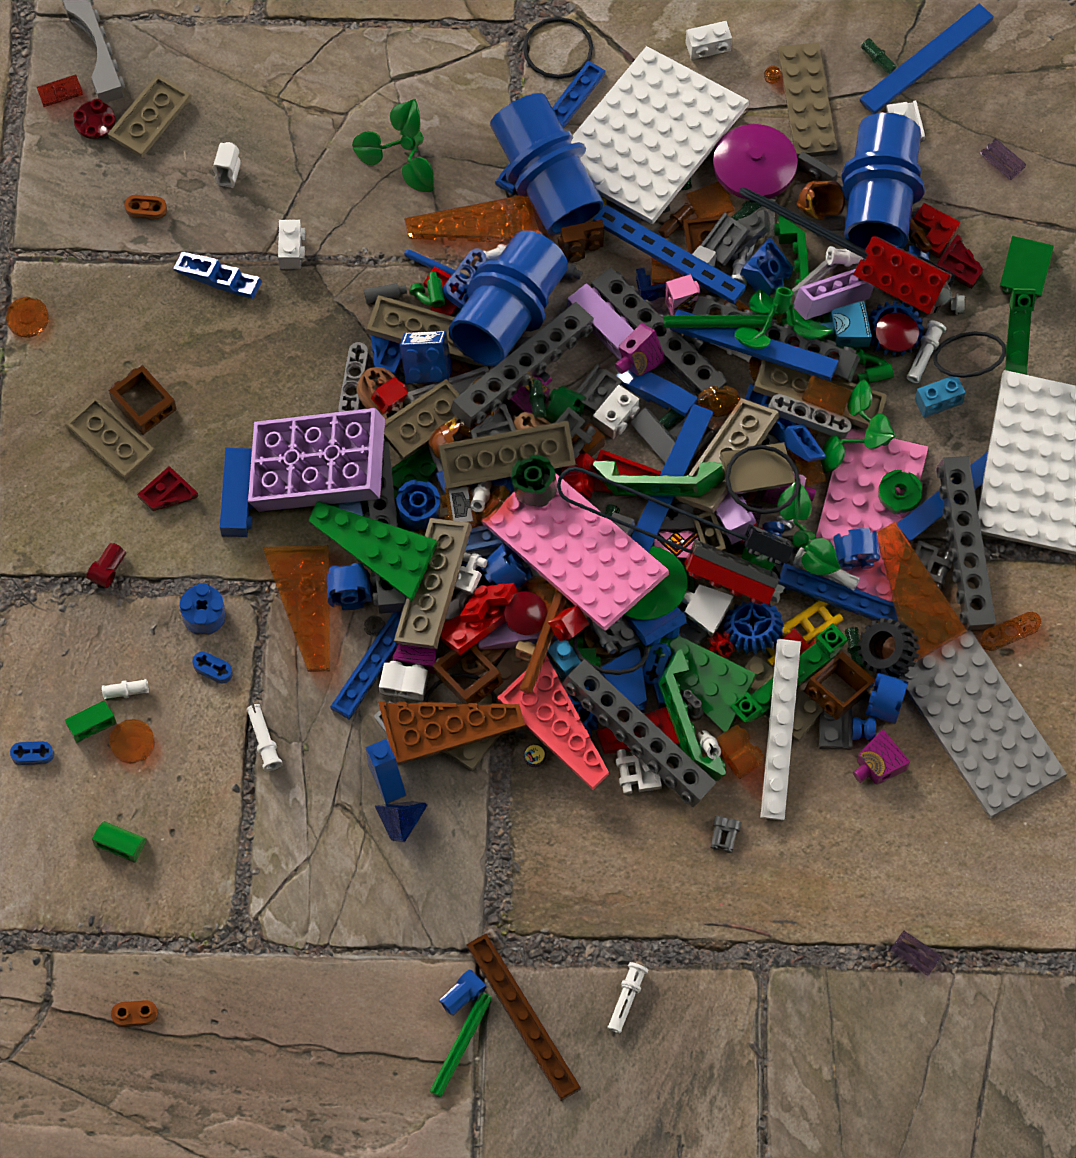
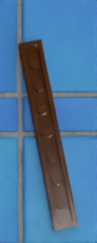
M485 933L466 944V947L560 1101L580 1091V1085L488 935Z

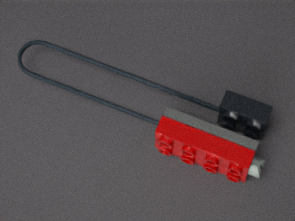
M744 187L740 188L739 193L746 198L864 258L860 260L853 273L854 276L927 314L938 313L941 305L950 302L952 298L950 287L957 274L920 255L914 256L877 236H872L867 248L864 249L758 193Z
M568 468L558 478V493L568 503L688 552L689 554L684 564L689 572L688 575L698 580H701L702 577L709 580V584L717 588L725 586L730 589V593L742 597L744 594L750 597V601L758 605L763 603L769 605L771 600L779 602V595L783 593L785 587L778 584L779 578L775 572L696 539L692 544V548L688 549L573 501L562 493L561 480L571 471L583 472L743 539L749 553L760 556V554L766 555L770 562L778 565L781 562L787 564L794 549L790 540L749 524L745 535H740L583 468Z

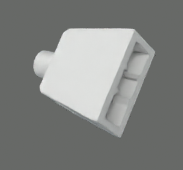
M699 585L695 593L686 590L681 602L688 605L684 612L685 616L713 637L733 602V596Z

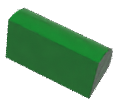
M104 821L97 828L92 841L95 847L136 863L147 838Z

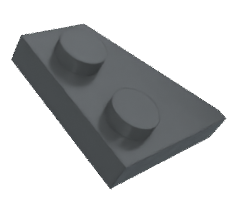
M765 210L737 220L750 232L732 255L731 259L733 261L739 259L737 254L746 246L750 249L759 238H762L769 231V216Z

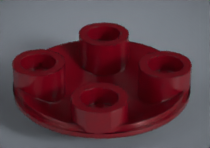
M93 99L82 104L73 114L76 130L79 134L89 139H99L108 135L115 125L114 111L100 99Z
M895 312L887 314L879 320L876 326V337L881 348L884 350H911L919 336L916 322L904 313Z
M531 592L514 594L509 605H505L504 616L509 630L521 635H533L542 630L548 614L544 601L538 595Z

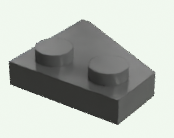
M504 404L499 407V411L493 416L489 415L482 424L477 425L470 433L471 438L515 431L516 428Z

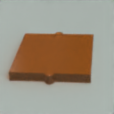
M719 181L686 194L697 218L722 216L724 213L727 214L734 211V207L729 199V193L725 192Z

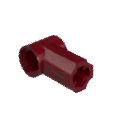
M109 543L98 562H93L88 569L86 578L104 588H108L115 578V571L125 557L126 551L115 543Z

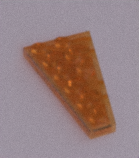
M520 195L404 218L409 239L435 240L437 237H447L449 241H456L457 238H467L468 241L501 243L503 240H511L520 231L539 233L530 199Z
M896 522L877 531L881 558L886 569V577L890 584L898 622L912 628L915 631L914 635H917L919 639L916 641L920 645V650L916 652L919 654V657L913 661L916 662L962 636L967 630Z
M329 545L263 547L307 671H330V612L327 597Z

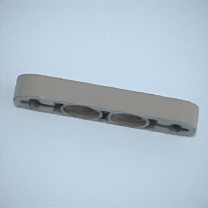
M361 342L353 343L348 351L338 407L339 412L347 410L348 402H351L352 411L359 410L361 400L358 394L349 396L346 394V390L350 387L357 389V383L363 372L366 371L368 348ZM357 350L362 352L359 356V362L356 361L355 353H357ZM353 368H358L361 370V374L354 377L349 374V371Z
M782 394L774 395L768 408L778 411L780 418L797 424H804L808 428L831 436L836 435L839 438H844L851 429V423L846 417ZM801 409L805 416H798L794 410ZM821 416L825 423H818L815 417Z

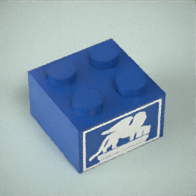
M447 332L404 333L400 343L406 383L442 382L445 379L449 381L452 363Z

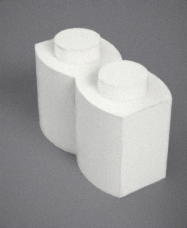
M230 142L219 144L213 171L215 173V182L218 185L233 188L241 160L238 157L239 149Z
M398 661L384 663L379 692L388 696L423 701L429 677L428 670L417 664L411 667L403 666Z

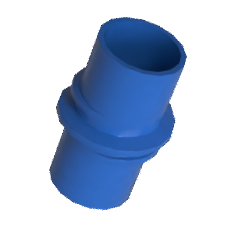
M534 93L524 96L502 108L494 115L490 121V127L510 162V166L506 171V179L515 186L518 195L529 197L548 234H561L562 227L585 223L603 208L604 202L580 160L586 152L585 145L580 142L571 143L573 135L570 131L564 130L545 94Z
M877 113L862 119L859 124L855 157L846 162L841 177L843 183L842 191L845 199L848 201L844 230L845 239L864 249L867 248L872 236H877L901 249L908 242L912 205L919 202L925 194L924 182L920 178L921 167L918 164L921 129L914 120L896 113Z
M520 231L516 233L497 260H489L477 268L467 289L469 299L449 327V335L454 345L464 355L473 359L474 362L485 366H496L508 356L524 331L531 332L540 329L546 318L544 309L549 304V296L568 269V262L562 250L542 234L533 231Z

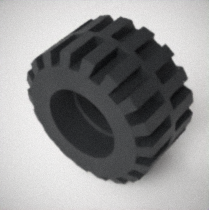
M880 618V621L874 620L872 621V626L867 625L865 627L866 632H862L860 635L862 641H858V646L861 647V650H858V654L863 657L861 662L866 665L867 669L875 673L898 677L902 676V672H909V666L914 667L916 663L913 661L919 657V654L916 652L920 650V645L916 643L919 639L917 635H914L915 631L912 628H909L904 623L886 618ZM893 636L895 639V650L889 658L884 659L882 654L883 645L888 638Z

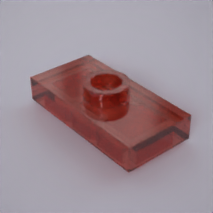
M76 74L37 87L43 107L83 95Z

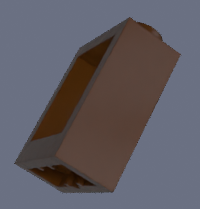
M143 365L138 369L131 370L126 378L115 382L109 390L111 400L142 435L177 410L175 400ZM145 379L162 400L139 417L121 395Z
M472 646L462 655L451 650L445 656L439 657L435 664H433L436 676L463 704H478L504 683L500 671L475 646ZM471 653L488 672L464 691L446 671L467 654Z
M842 651L810 678L804 692L828 714L838 720L870 692L876 680ZM834 672L857 691L844 703L839 701L821 685Z

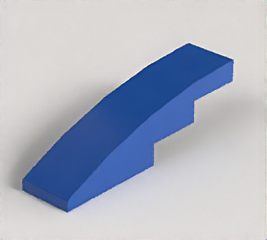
M187 252L181 253L173 268L175 272L206 285L254 299L262 283L260 277L241 273L239 268L222 265L218 259Z
M628 370L624 374L618 372L616 375L623 380L622 386L647 402L652 400L667 410L670 407L684 417L688 415L692 405L698 401V397L651 372L637 376Z
M779 417L770 430L781 443L784 442L788 449L806 461L825 459L826 455L804 424L796 425L792 421Z

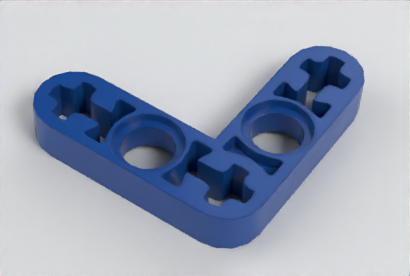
M472 249L443 287L444 296L460 309L464 306L465 299L469 298L467 289L477 268L486 262V254L481 249ZM478 256L479 259L474 266L469 265L474 257ZM460 270H466L470 278L463 279L460 276ZM453 286L456 287L454 293L450 291ZM464 293L465 295L460 300L459 297Z

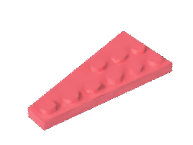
M546 654L532 693L526 694L520 690L525 671L497 699L501 704H519L526 728L594 790L609 775V772Z

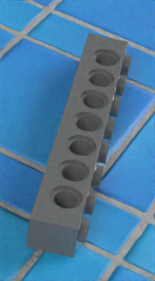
M610 267L591 282V288H596L601 298L605 302H610L615 308V312L620 317L624 316L633 330L643 323L655 330L656 334H664L663 337H658L666 358L664 364L705 405L708 406L726 391L727 379L725 375L720 371L717 372L712 367L709 359L702 357L691 342L688 343L683 339L681 333L665 328L664 315L658 314L648 300L640 297L637 289L632 285L629 286L621 273L615 272ZM613 291H620L621 293H620V294H614V293H612V292H613ZM634 305L635 308H628L627 306ZM642 319H648V320H650V322L645 323V322H642L641 320H642ZM676 347V348H678L679 350H678V351H672V350H670V348ZM685 362H692L694 364L689 366ZM701 376H706V377H708L709 379H707V380H702V379H700L699 377H701Z
M706 295V298L699 296L692 312L695 315H712L715 311L720 310L721 315H758L750 310H745V312L739 311L736 305L728 302L725 305L720 304L717 298ZM771 320V325L764 334L765 336L771 338L773 333L779 332L780 338L777 341L790 345L793 340H800L799 348L810 351L814 347H819L820 355L827 357L835 354L840 355L838 366L833 376L851 382L860 360L859 356L855 354L856 350L846 346L843 349L838 348L835 342L824 339L822 342L817 339L804 338L794 332L793 326L785 324L782 327L776 324V320Z
M577 302L573 303L455 398L452 403L451 412L469 428L474 424H480L490 411L494 412L500 407L501 402L506 398H512L521 386L525 387L530 383L533 376L537 373H543L548 364L552 361L556 362L563 352L567 349H572L580 338L587 337L593 330L594 318Z
M384 443L381 486L383 488L380 491V499L364 501V506L369 505V512L365 513V517L397 527L389 443ZM380 505L385 507L382 510L375 509V507ZM371 573L372 586L377 587V593H373L374 606L379 607V614L402 612L405 605L404 594L395 588L389 591L382 589L385 586L391 585L375 573Z
M969 456L943 457L936 467L937 478H940L941 482L939 494L940 498L944 501L943 518L947 520L946 538L950 541L951 545L949 557L951 562L954 563L953 581L957 583L956 600L961 607L959 614L960 624L964 626V631L990 630L996 624ZM950 478H955L958 484L952 483ZM954 498L959 499L962 505H957L954 502ZM957 519L962 520L965 526L959 525ZM960 540L966 541L969 547L963 546ZM964 561H968L972 568L966 567ZM967 582L973 583L975 589H971L967 585ZM970 603L976 604L979 610H974Z
M585 659L563 681L562 685L567 693L578 699L584 709L594 714L601 725L610 729L617 740L626 744L631 749L633 755L642 759L653 773L658 774L669 788L674 789L686 804H690L694 808L717 783ZM584 686L590 687L592 691H588ZM601 701L606 702L608 707L604 706ZM617 716L623 718L625 722H621ZM634 732L639 733L641 738L637 737ZM650 747L655 748L657 753H654ZM667 763L672 764L674 769L670 768ZM683 778L688 779L691 784H687Z

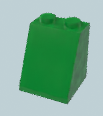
M1012 236L999 286L1003 288V292L1012 294L1013 288L1035 289V299L1037 296L1041 297L1054 245Z

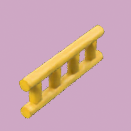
M818 601L785 622L782 635L784 637L792 628L801 624L807 632L803 638L807 643H810L832 623L836 626L844 619L840 613L833 617L826 608L829 604ZM819 612L826 622L814 628L808 618ZM773 646V649L766 647V650L772 656L767 659V663L773 667L775 665L776 647Z

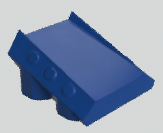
M768 238L745 264L740 275L744 276L755 292L762 289L768 296H771V294L776 293L778 287H784L783 281L791 276L794 267L775 242Z
M678 607L667 615L655 619L643 620L624 616L645 646L658 644L664 636L667 638L678 637L680 627L687 623L685 613H682Z

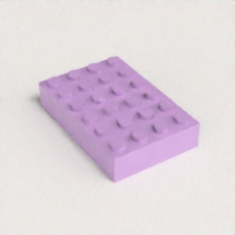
M376 408L254 422L248 502L258 512L315 506L317 501L325 504H337L380 499L385 418Z

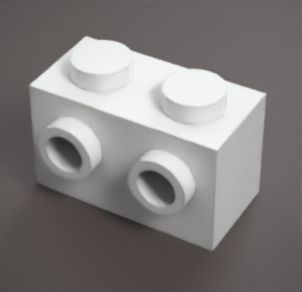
M727 21L686 30V46L691 60L731 51L732 36Z
M279 220L278 260L280 269H301V259H305V246H302V240H305V228H301L300 220Z
M618 385L593 415V426L614 439L617 434L624 432L629 419H634L639 413V398Z

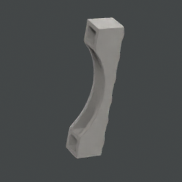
M62 0L69 21L82 28L90 36L97 48L96 66L91 76L97 98L106 103L124 97L122 89L125 88L122 76H117L116 72L119 69L116 60H111L110 55L113 54L109 42L105 43L104 38L107 37L103 26L99 27L98 21H100L97 9L93 10L91 6L94 5V1Z

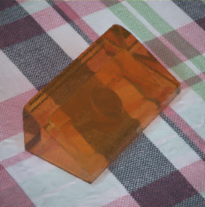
M812 375L807 383L802 400L842 416L851 390Z

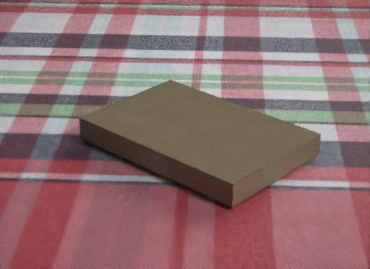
M784 442L766 445L775 447L787 454ZM743 449L721 453L720 457L725 475L728 463L736 453ZM763 449L748 451L739 456L731 467L729 477L735 494L791 486L795 482L791 466L787 460L775 452Z

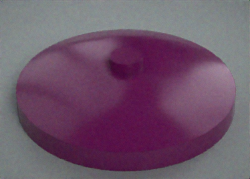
M747 124L730 130L719 140L714 151L713 169L719 183L731 194L750 200L739 193L740 188L744 187L770 199L784 192L792 183L797 170V153L791 141L779 130L761 124Z

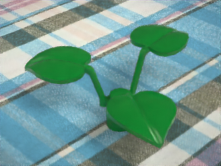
M416 99L400 103L393 107L390 112L391 124L394 129L400 131L401 139L381 145L380 136L372 131L362 132L354 138L352 142L353 150L359 159L367 165H376L383 159L381 149L401 144L404 149L411 150L408 157L409 163L402 167L403 179L411 188L417 191L431 192L435 190L431 164L422 157H416L412 160L415 152L418 151L417 146L421 145L424 140L423 134L420 132V112Z
M778 287L774 299L768 296L762 289H759L749 301V309L759 315L769 314L763 330L759 332L750 327H742L735 331L734 337L741 344L749 348L763 349L768 347L771 339L764 334L773 316L786 313L787 310H790L791 323L795 325L793 328L794 332L804 338L819 339L832 333L833 329L810 319L798 318L796 320L794 315L795 304L791 303L793 291L786 287Z
M864 379L850 393L847 408L851 415L857 416L860 413V416L869 422L865 438L842 439L840 441L836 435L830 437L822 448L826 457L820 460L822 471L825 474L835 470L842 463L845 455V448L843 446L845 443H864L867 448L876 449L882 445L887 446L896 437L886 415L879 413L870 419L864 413L865 410L869 409L872 402L870 385Z
M796 482L781 494L777 504L778 507L790 499L794 493ZM800 483L799 492L790 506L779 512L785 520L793 519L794 524L800 529L795 532L791 543L793 546L802 547L807 551L802 556L801 561L803 567L808 572L816 575H827L837 572L841 567L832 543L824 538L816 539L814 532L806 530V527L798 522V520H807L812 511L809 494ZM746 547L744 548L742 559L770 571L774 568L775 563L770 562L766 555L760 554V556L749 553Z

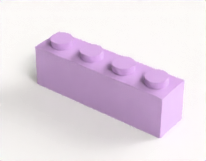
M854 269L800 287L794 301V308L807 320L831 312L833 309L869 299L874 286L854 276L853 273L856 270Z
M586 283L567 298V308L577 302L594 318L592 333L621 360L622 356L619 351V345L634 330L630 327L628 320L624 316L620 317L615 312V308L610 302H605L601 298L596 288H591Z
M729 492L715 511L722 527L743 536L749 524H756L752 512L747 513L745 508L735 502ZM742 496L738 497L740 501L746 504ZM726 533L731 544H734L742 540L736 536Z

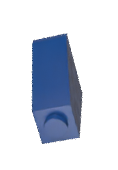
M635 647L601 668L607 670L632 668L641 661L640 650L638 647ZM642 667L634 672L622 675L599 672L642 713L645 711L647 698Z
M387 739L365 747L368 767L385 804L405 797L406 792L396 758Z

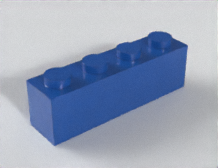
M225 448L220 515L221 536L248 537V529H252L253 519L252 516H249V511L254 507L248 502L252 448Z

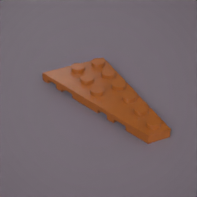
M378 701L389 744L398 766L526 728L519 704L478 705L477 703H386Z

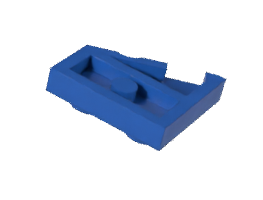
M371 335L374 367L385 368L396 375L402 361L400 343Z

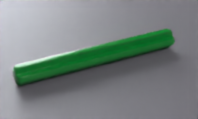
M769 315L664 316V327L764 328Z
M484 992L479 994L430 1089V1093L434 1096L442 1097L491 1002L489 994Z

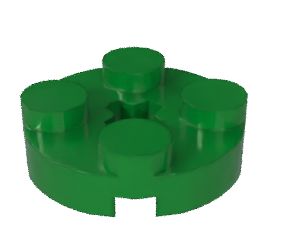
M893 470L882 478L878 488V497L882 505L890 510L891 513L900 514L912 511L920 503L922 484L913 473ZM896 488L900 490L905 489L904 495H897Z

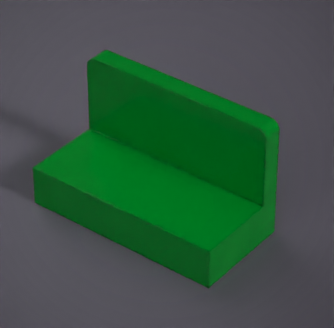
M101 701L65 719V723L76 743L117 724L114 714L105 701Z

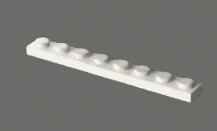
M777 640L760 818L781 821L785 819L800 641Z

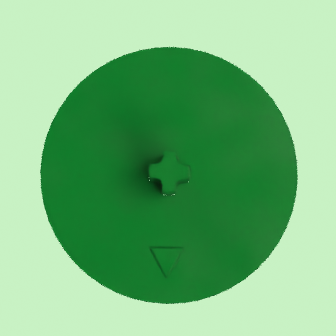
M651 546L648 553L669 570V575L624 615L643 620L659 618L672 612L683 600L687 590L686 571L679 559L665 549Z

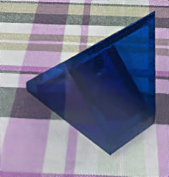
M410 801L375 805V808L389 838L392 841L405 842L428 804Z

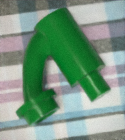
M436 272L428 274L427 288L429 297L424 294L425 287H423L422 283H414L410 286V295L416 296L423 304L432 307L445 305L442 281L437 277Z
M862 349L855 353L860 358L858 365H865L866 361L877 365L876 367L865 369V373L857 374L859 382L864 379L870 384L894 378L891 364H888L884 359L864 353Z

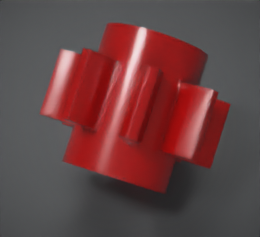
M726 630L724 633L716 631L715 635L708 639L712 644L708 649L722 657L729 658V655L736 651L733 644L729 641L730 634L726 633Z

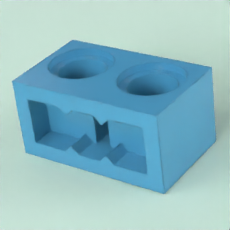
M948 377L918 388L915 402L923 418L963 404L966 392L958 377Z

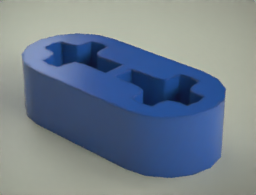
M665 643L655 644L649 651V656L643 670L644 680L648 684L654 685V683L659 682L670 660L671 649ZM662 648L665 656L660 657L659 662H657L658 654L655 651ZM656 665V674H658V677L652 680V675L649 674V671L654 670Z
M199 652L193 657L192 663L197 673L221 684L231 680L233 675L232 668L226 661L207 652ZM204 659H206V662L209 666L203 664L201 667H199L198 661H203ZM215 668L220 671H222L225 668L227 674H222L221 676H219L218 671L215 670Z
M19 742L11 747L10 756L13 762L18 765L47 764L53 759L54 751L48 742ZM43 748L49 752L45 753V757H41L39 754ZM20 749H23L24 753H28L23 754L22 758H18L17 755Z

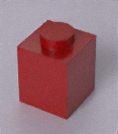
M394 377L375 389L371 399L380 411L386 414L404 402L408 392L406 386Z
M577 605L564 609L548 624L560 642L576 636L589 625V622Z

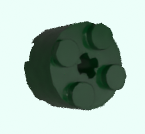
M564 386L559 387L557 390L553 389L548 398L551 402L548 409L545 408L543 410L541 418L546 419L551 424L555 423L568 407L581 417L585 408V404L582 401H585L587 397Z
M530 455V458L524 459L521 462L518 460L513 466L511 478L517 500L528 506L543 507L547 505L557 492L556 474L549 459L540 455Z

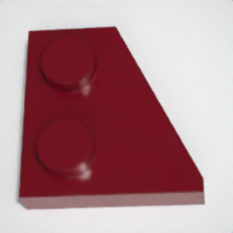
M958 234L937 263V265L957 274L955 280L971 289L979 280L984 270L980 263L974 259L970 249L967 250L964 246L962 238Z
M170 466L137 494L138 498L152 511L189 501L199 496L198 492Z

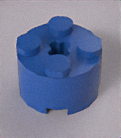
M416 480L406 482L399 488L396 505L397 516L400 522L412 531H420L428 527L430 518L438 519L440 514V495L437 488L428 481L425 483Z
M870 528L848 530V535L841 537V534L838 533L833 537L837 559L841 569L844 571L861 566V569L873 568L874 562L879 561L881 558L876 530L871 533Z
M502 544L486 558L488 563L486 568H484L487 571L484 576L491 584L514 583L518 590L533 576L531 568L529 566L525 568L521 562L522 558L507 545L504 546Z
M354 563L351 566H332L329 568V573L327 574L329 605L331 607H334V605L342 606V610H356L363 608L365 602H371L370 573L364 569L363 564Z
M199 583L183 594L179 606L183 623L188 630L194 634L208 633L209 635L221 628L225 621L226 612L223 597L218 590L208 586L206 583Z
M878 673L866 715L896 724L908 682Z

